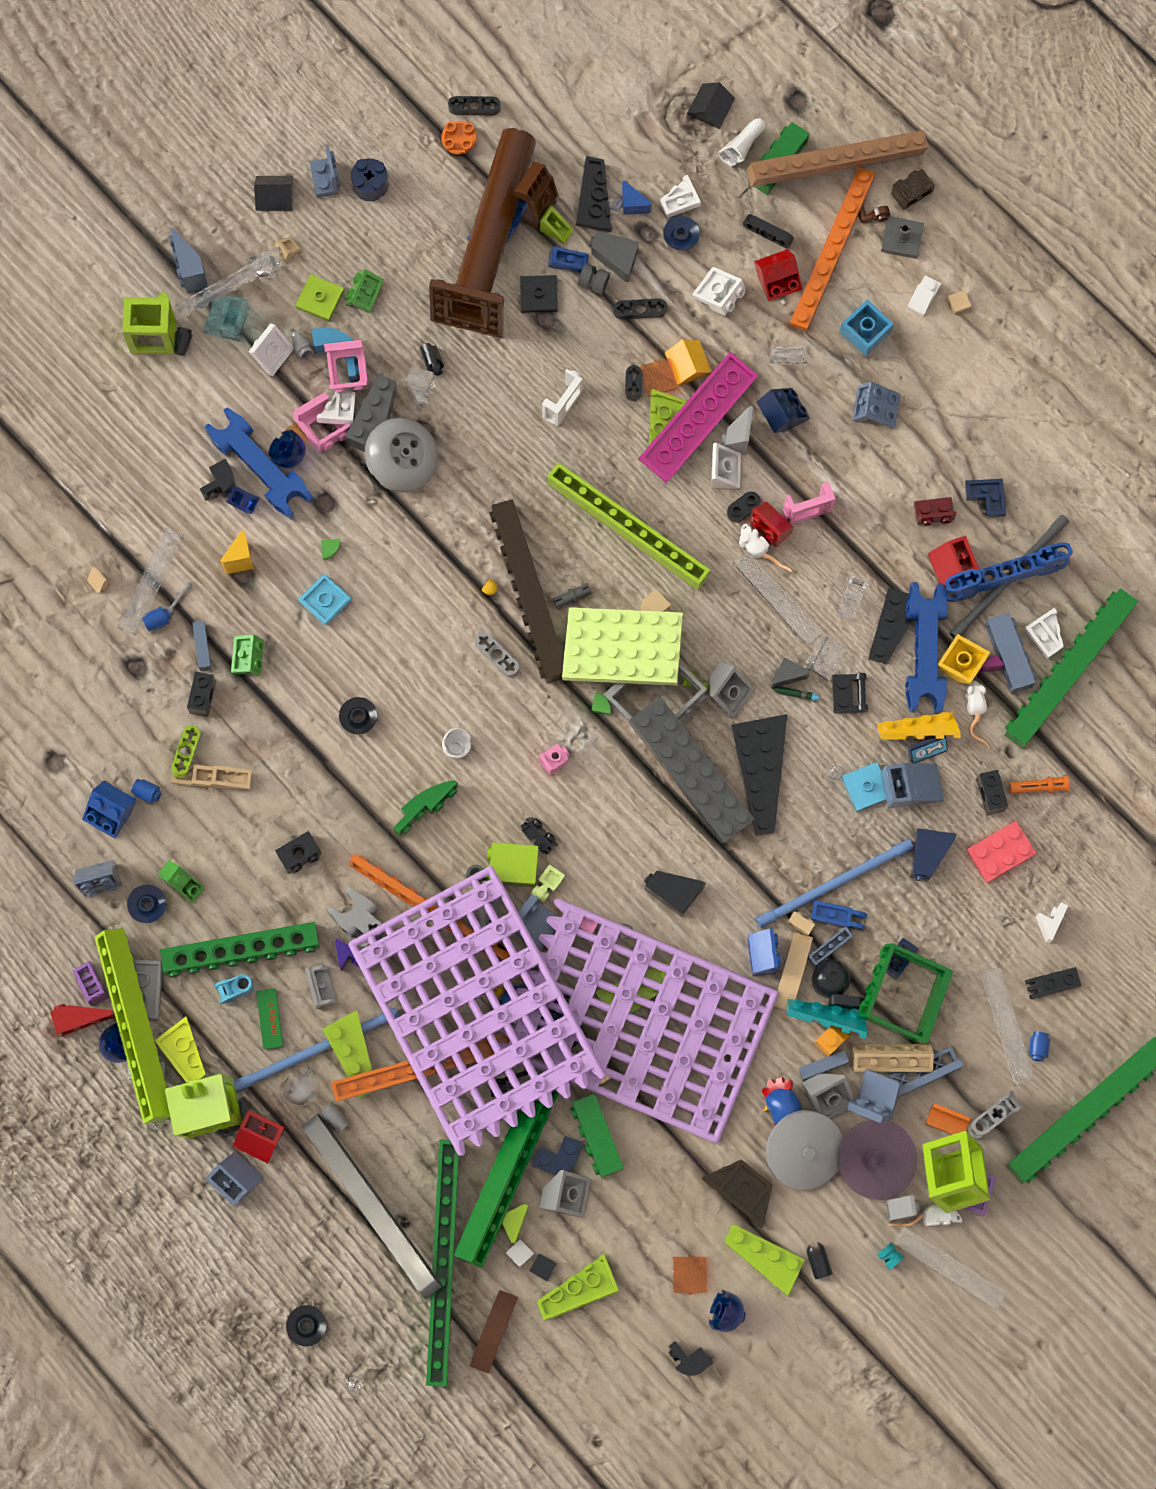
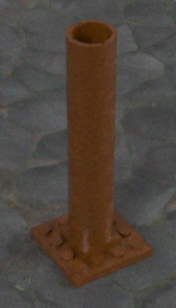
M507 128L501 133L456 283H446L441 279H431L430 320L432 322L498 338L503 336L504 296L498 293H491L519 202V198L514 196V190L527 173L536 145L535 138L524 130Z

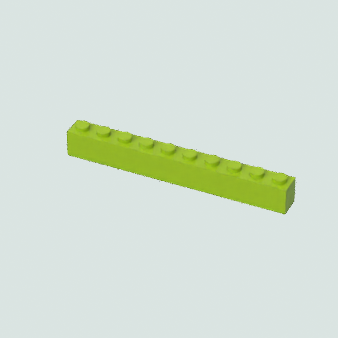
M559 462L547 476V484L697 591L709 578V568Z
M124 928L103 930L95 936V941L144 1124L164 1121L170 1117L165 1089L168 1087L165 1084L163 1068L160 1065L158 1049L153 1039V1031L149 1024L148 1012L145 1009L143 993L138 982V974L135 971L133 956L129 949L128 937L125 934Z

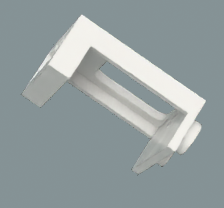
M566 369L565 385L568 386V389L557 404L547 398L542 403V418L557 427L582 393V378L576 371L571 372Z

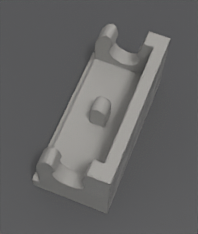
M323 964L306 968L305 971L315 1008L320 1009L337 1004L328 966Z

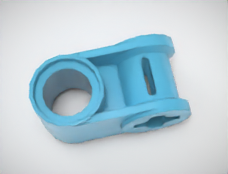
M244 974L220 981L214 985L218 989L221 998L220 1004L234 1001L239 997L250 994L254 990L253 980ZM243 980L249 981L246 989H240V983Z

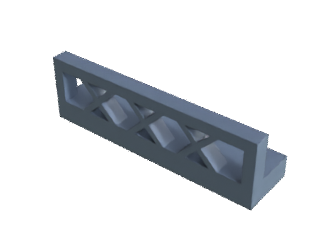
M952 1047L934 1054V1059L938 1058L937 1062L933 1061V1064L936 1065L935 1070L931 1073L917 1072L918 1076L914 1081L905 1080L907 1072H895L887 1076L901 1081L898 1098L961 1069L964 1065L961 1059H957ZM949 1053L953 1060L948 1065L940 1063L942 1055Z

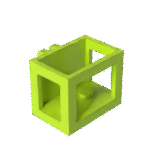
M159 293L158 298L124 297L122 333L130 354H174L177 320L167 293ZM139 335L161 336L164 346H138Z
M218 1074L165 1089L174 1136L189 1139L242 1124L233 1077Z
M967 1131L922 1144L929 1198L945 1213L990 1200L983 1147ZM958 1142L961 1144L960 1150L944 1155L937 1150Z

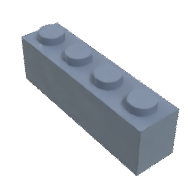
M1006 613L988 619L985 627L996 655L1005 665L1002 671L1011 694L1032 688L1037 680L1034 670L1030 669V659L1027 652L1024 653L1022 648L1023 640L1020 635H1017L1015 630L1017 626L1014 618H1011L1010 614Z

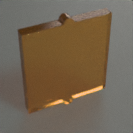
M670 358L660 361L654 360L652 363L641 365L648 397L651 396L652 389L663 393L677 389Z
M688 1255V1257H673L674 1293H688L689 1295L692 1293H707L706 1257H692L691 1255Z

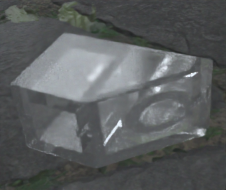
M412 365L406 380V387L417 411L421 412L422 408L428 404V393L430 390L433 391L436 380H434L433 372Z

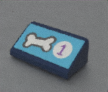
M944 735V739H936L935 736L911 745L907 751L911 762L917 763L946 752L948 749L946 735Z

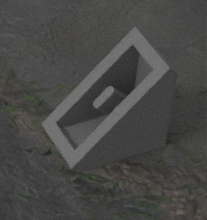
M784 658L772 679L771 688L806 680L810 674L809 670Z

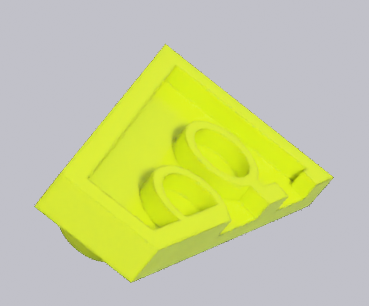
M184 1017L158 1037L155 1042L186 1083L203 1079L206 1073L188 1019Z

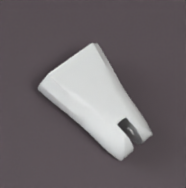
M755 119L749 122L738 136L718 152L721 160L731 167L738 162L744 161L752 143L765 129L764 120Z

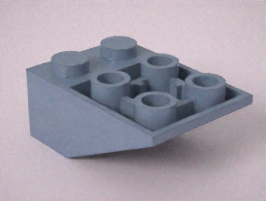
M170 228L172 235H169V240L181 287H185L187 293L208 288L200 256L174 228Z
M902 763L887 765L881 771L888 809L944 801L937 764Z
M114 860L75 870L74 885L83 896L93 897L98 895V892L104 890L111 892L117 890L118 886H122Z

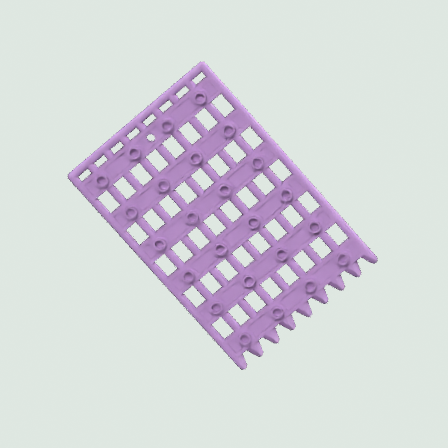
M488 866L349 942L348 946L459 1156L465 1154V1139L468 1138L478 1147L483 1144L481 1133L483 1129L489 1131L494 1137H499V1121L501 1119H504L511 1127H516L518 1125L516 1111L521 1109L526 1115L533 1118L535 1116L534 1101L539 1100L547 1108H551L553 1106L552 1091L556 1090L564 1098H569L571 1096L569 1082L574 1081L581 1088L586 1089L588 1087L587 1072L592 1071L598 1078H605L606 1074L494 867ZM488 875L490 876L491 880L483 884L479 883V880H481L482 878ZM472 884L474 889L463 894L461 890ZM455 894L456 899L448 903L445 902L444 899ZM499 898H502L509 911L507 915L498 918L491 905L492 902ZM437 903L439 908L429 913L427 908ZM484 907L492 923L481 928L474 912ZM418 913L421 914V918L411 922L410 918ZM467 916L475 932L464 937L456 922ZM429 921L434 922L432 927H427ZM403 922L404 927L394 932L392 927ZM450 926L457 942L447 947L439 931ZM386 932V937L378 941L376 940L375 937L377 935ZM520 932L528 947L517 953L509 937ZM432 935L440 951L429 956L422 940ZM366 941L369 942V946L359 950V945ZM502 941L510 957L500 962L492 946ZM415 945L422 961L412 966L404 950ZM485 950L493 966L482 971L475 955ZM397 954L405 970L395 975L387 959ZM468 960L475 976L465 981L457 965ZM378 964L381 965L388 978L380 984L376 983L370 971L372 967ZM536 966L539 967L546 982L537 987L528 973V970ZM450 969L458 985L447 990L440 974ZM521 975L529 990L520 996L517 995L510 980ZM433 979L441 994L430 1000L422 984ZM504 985L511 1001L501 1006L493 989ZM414 988L423 1002L422 1005L415 1009L411 1007L405 993ZM484 994L487 995L494 1009L483 1015L475 1000ZM398 998L406 1014L395 1019L388 1003ZM557 1000L565 1015L554 1021L546 1006ZM469 1004L476 1020L466 1025L458 1009ZM539 1009L547 1026L537 1031L529 1014ZM449 1013L452 1014L459 1027L458 1030L448 1034L440 1019ZM522 1019L530 1034L519 1040L511 1025ZM434 1023L441 1039L431 1044L423 1028ZM504 1028L512 1045L502 1050L494 1033ZM416 1032L424 1048L413 1053L405 1037ZM575 1034L583 1051L573 1056L565 1039ZM487 1038L495 1053L487 1059L483 1058L476 1044ZM556 1044L559 1045L566 1058L565 1061L558 1065H555L547 1050ZM470 1048L477 1064L467 1069L459 1052ZM541 1054L549 1069L540 1075L537 1074L530 1061V1058ZM452 1057L460 1073L449 1079L441 1062ZM523 1063L531 1078L523 1084L519 1083L512 1069ZM435 1067L442 1083L432 1088L424 1072ZM506 1073L514 1088L505 1094L502 1093L495 1080L497 1076ZM488 1082L496 1099L485 1104L477 1087ZM468 1092L471 1093L478 1106V1109L467 1113L459 1098ZM450 1102L454 1103L461 1117L452 1123L449 1122L442 1108Z
M555 899L554 904L564 914L562 917L549 916L547 918V923L556 930L555 935L541 934L539 936V940L548 948L547 953L540 952L555 981H557L561 971L579 979L575 989L557 983L563 994L571 997L568 1005L579 1026L584 1023L600 1030L596 1041L587 1037L586 1039L606 1076L621 1082L617 1093L599 1086L601 1079L592 1071L587 1072L588 1087L586 1089L710 1142L719 1143L779 992L564 900ZM583 917L601 924L597 935L579 928ZM619 933L637 940L633 951L615 943ZM576 935L594 943L590 953L572 946ZM655 948L674 955L669 966L651 959ZM612 951L630 958L626 969L608 962ZM568 953L586 960L582 971L564 964ZM692 963L710 970L706 981L688 974ZM648 966L666 973L662 984L644 977ZM604 969L622 976L618 987L600 979ZM528 970L536 987L546 982L541 970ZM728 978L746 985L742 996L724 989ZM684 981L702 988L698 999L680 992ZM641 984L659 991L655 1002L636 995ZM597 987L615 994L611 1005L593 998ZM518 988L516 993L520 996L529 990ZM764 994L769 995L766 1006L761 1005ZM721 996L738 1003L735 1014L717 1008ZM677 999L695 1006L691 1017L673 1010ZM551 1002L546 1005L548 1009L565 1016L559 1004ZM633 1002L651 1009L647 1020L629 1013ZM589 1005L607 1012L603 1023L585 1016ZM539 1009L529 1014L536 1029L537 1026H547L546 1021L541 1018L542 1014ZM757 1012L762 1013L759 1024L753 1023ZM713 1014L731 1021L727 1033L709 1025ZM670 1017L687 1024L684 1035L665 1028ZM522 1019L518 1020L517 1025H512L519 1040L530 1035ZM626 1020L644 1027L640 1038L621 1031ZM503 1028L501 1031L508 1037L505 1029ZM750 1030L755 1032L751 1043L746 1041ZM706 1033L724 1040L720 1051L702 1044ZM575 1034L565 1039L570 1050L574 1041L580 1043ZM662 1035L680 1043L676 1054L658 1046ZM618 1038L636 1045L632 1056L614 1049ZM510 1040L509 1043H499L503 1050L512 1045V1042ZM558 1044L547 1049L555 1065L566 1060ZM742 1048L748 1050L744 1061L738 1059ZM698 1051L716 1058L712 1069L694 1062ZM654 1054L673 1061L668 1072L651 1065ZM725 1055H729L731 1057L730 1062H726L724 1060ZM610 1057L629 1064L624 1075L607 1068ZM530 1058L534 1067L543 1071L549 1070L545 1062ZM735 1066L740 1068L736 1079L731 1077ZM691 1069L709 1076L705 1087L687 1080ZM647 1072L665 1079L661 1090L643 1083ZM727 1085L733 1086L729 1097L724 1096ZM684 1087L701 1094L698 1105L680 1099ZM640 1090L657 1097L654 1108L635 1101ZM720 1103L725 1104L721 1116L716 1114ZM676 1106L694 1113L690 1124L672 1117ZM713 1121L718 1123L714 1134L709 1132Z

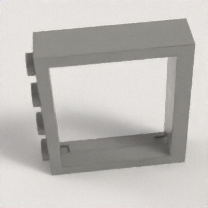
M680 662L679 673L698 693L675 714L678 720L683 716L685 718L688 717L693 711L692 707L697 703L701 704L707 698V689ZM615 683L604 696L629 721L633 716L615 698L631 683Z

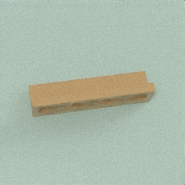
M852 1044L854 1072H865L867 1069L875 1072H933L934 1053L931 1044Z

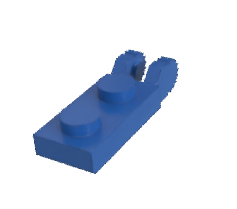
M814 900L810 919L830 925L864 930L865 925L851 922L850 920L851 916L866 919L867 913L852 910L853 908Z

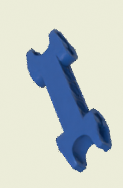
M225 408L223 410L224 414L230 421L228 427L218 430L212 425L207 424L204 426L206 432L213 440L215 446L225 456L233 451L269 489L264 494L267 501L277 511L291 520L294 517V513L288 506L289 500L298 496L311 503L314 500L303 480L294 471L285 476L248 437L254 432L248 422L230 408Z
M1069 543L1052 544L1042 547L1038 552L983 569H970L950 576L945 581L946 587L944 591L948 602L966 600L982 591L1031 576H1044L1064 569L1069 564V558L1073 554L1072 548ZM1060 547H1064L1068 550V554L1061 551L1057 552ZM1065 561L1064 564L1058 565L1060 562ZM1021 565H1028L1030 569L1025 570ZM1009 570L1012 574L1006 575L1003 573V571ZM990 575L994 580L989 581L985 576ZM952 580H957L955 583L949 584ZM947 591L952 594L958 593V595L954 598L949 597Z
M918 582L910 584L906 602V617L915 619V676H907L905 682V695L910 713L917 711L920 697H927L932 701L935 714L943 712L947 694L946 678L937 677L938 620H945L947 616V599L943 584L935 586L933 599H925L921 596Z

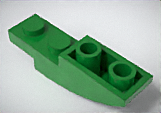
M455 780L443 782L424 790L412 798L401 808L404 817L393 827L394 832L399 837L402 834L406 835L412 829V824L424 817L426 814L425 810L431 814L435 811L439 812L445 805L443 802L448 797L451 799L457 793L458 783Z

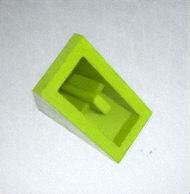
M552 206L548 207L540 220V231L562 244H565L574 230Z
M526 1204L507 1212L502 1222L511 1244H515L529 1207Z

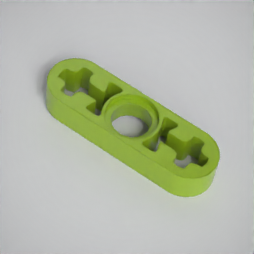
M194 725L184 728L172 762L171 773L176 778H183L188 774L200 738V730ZM190 732H194L191 743L187 742ZM184 747L189 748L191 754L188 756L182 755L180 750ZM182 760L184 761L183 769L181 770V772L177 771V767H179L180 761Z

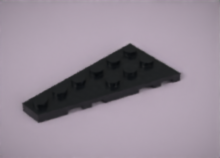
M787 714L731 725L749 810L754 817L752 823L755 836L775 832Z

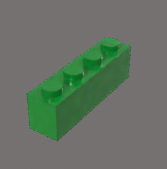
M791 122L788 127L785 126L782 129L780 138L772 142L771 150L768 154L764 153L760 161L799 154L807 144L810 133ZM777 183L756 186L755 188L768 196Z
M595 1094L572 1102L573 1108H570L574 1120L578 1119L580 1126L577 1128L581 1138L585 1137L588 1145H585L588 1156H592L595 1163L592 1164L595 1174L600 1175L602 1179L622 1171L624 1167Z

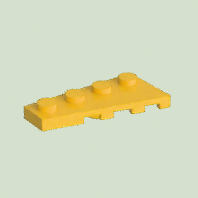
M942 712L935 715H923L916 718H904L902 720L877 723V730L881 740L907 739L908 736L924 739L925 736L936 735V739H944V735H954V738H961L953 712Z

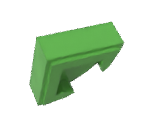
M340 539L321 540L323 560L330 559L339 550Z
M595 692L591 712L610 715L611 709L608 700L602 694Z

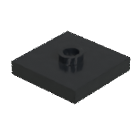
M557 275L520 276L521 313L558 312Z

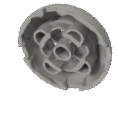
M392 418L380 423L368 436L365 445V460L371 475L375 476L380 482L379 484L395 492H411L425 485L433 476L437 467L438 451L432 435L424 426L411 419ZM392 441H399V445L394 446ZM411 441L415 444L416 448L411 447ZM411 459H414L413 463L415 466H412L410 464Z

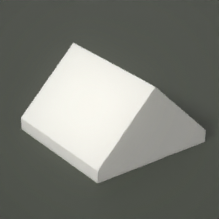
M714 443L712 450L711 488L739 489L741 453Z

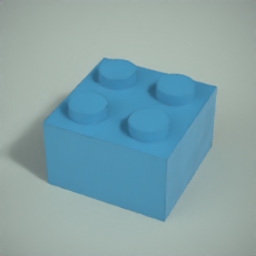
M867 299L841 323L840 333L863 355L867 356L892 333L894 324Z

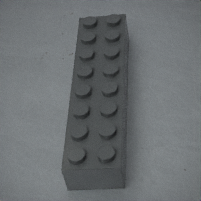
M661 696L628 721L721 844L725 843L754 820V817Z

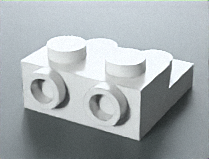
M712 267L692 295L694 299L709 305L711 310L725 316L727 312L733 311L735 301L744 296L745 285L742 279Z

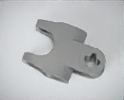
M350 887L345 892L354 902L352 910L347 913H340L331 906L327 910L338 926L351 938L358 932L363 935L369 932L371 927L374 929L381 925L380 921L373 916L377 912L378 907L366 896ZM384 932L375 937L377 941L382 939Z
M1011 1090L999 1099L996 1104L968 1125L966 1131L974 1139H980L1006 1118L1015 1114L1024 1105L1017 1100L1013 1094L1014 1092ZM976 1123L982 1125L983 1131L977 1130Z

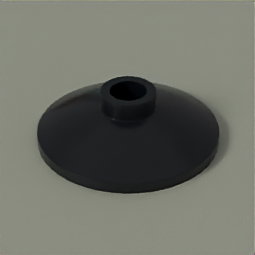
M354 697L347 700L340 708L339 720L347 732L356 735L369 732L376 724L377 710L368 699ZM361 715L362 719L358 721L355 717Z
M303 1305L294 1309L289 1314L286 1322V1331L289 1338L300 1346H312L318 1343L323 1338L327 1327L323 1313L318 1308L310 1305ZM304 1323H310L311 1327L309 1330L303 1328Z

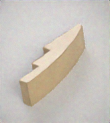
M180 764L179 767H177V771L181 772V770L183 769L182 764ZM194 764L190 766L185 777L176 778L172 775L171 784L249 790L252 770Z

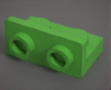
M366 269L359 273L357 272L352 281L354 285L346 294L347 301L345 305H354L369 313L384 279Z
M254 634L234 636L231 673L235 675L251 673L255 676H260L264 650L263 639Z

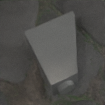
M596 231L595 237L592 236L589 243L591 255L624 281L629 282L639 250V242Z

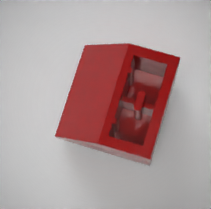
M789 249L754 261L758 279L768 301L803 289L795 255Z
M767 501L752 510L750 525L753 529L764 535V539L768 544H773L777 548L792 533L793 526Z
M966 535L950 540L928 553L938 582L943 584L944 587H946L945 581L950 576L970 569L979 570ZM952 580L949 584L955 583L957 580Z
M248 1110L232 1147L268 1164L286 1127Z

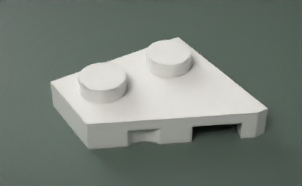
M686 175L678 186L675 185L670 193L660 200V205L666 217L669 218L700 207L701 201L688 175Z

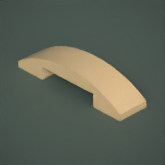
M794 932L777 990L779 995L774 1007L786 1010L787 1000L796 999L813 937Z

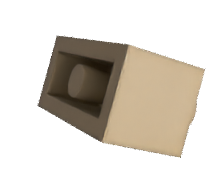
M794 911L787 924L804 935L809 936L815 926L814 921L809 918L806 919L802 913Z

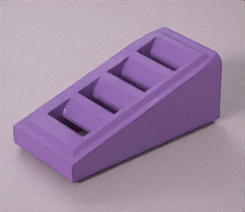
M90 961L72 970L87 1002L92 1007L109 998ZM90 970V973H89V974H87V975H85V976H83V977L80 976V975H82V974H84L85 972H87V971ZM91 978H94L93 980H91V981L87 982L86 984H84L85 981H87V980H89V979H91ZM97 985V987H95V988H93V989H91V990H89V991L87 990V989H89V988H91V987Z

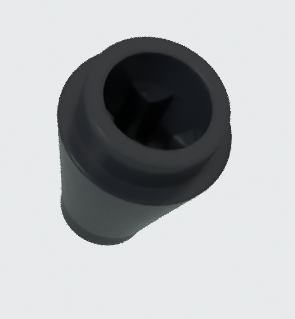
M177 327V331H175L174 354L185 356L193 337L191 334L192 330Z

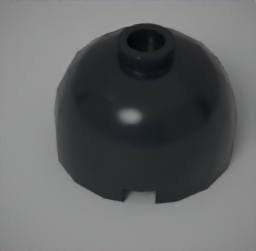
M831 959L825 960L816 966L813 970L811 981L815 992L829 999L833 994L844 995L849 988L851 978L846 965L841 961Z

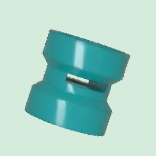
M892 1242L877 1254L880 1260L886 1262V1267L889 1270L905 1258L895 1250V1245Z

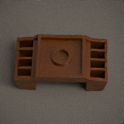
M533 161L527 173L514 190L515 197L528 203V207L522 215L525 224L539 230L542 216L549 206L553 207L556 204L557 197L559 196L553 176L548 172L545 165Z

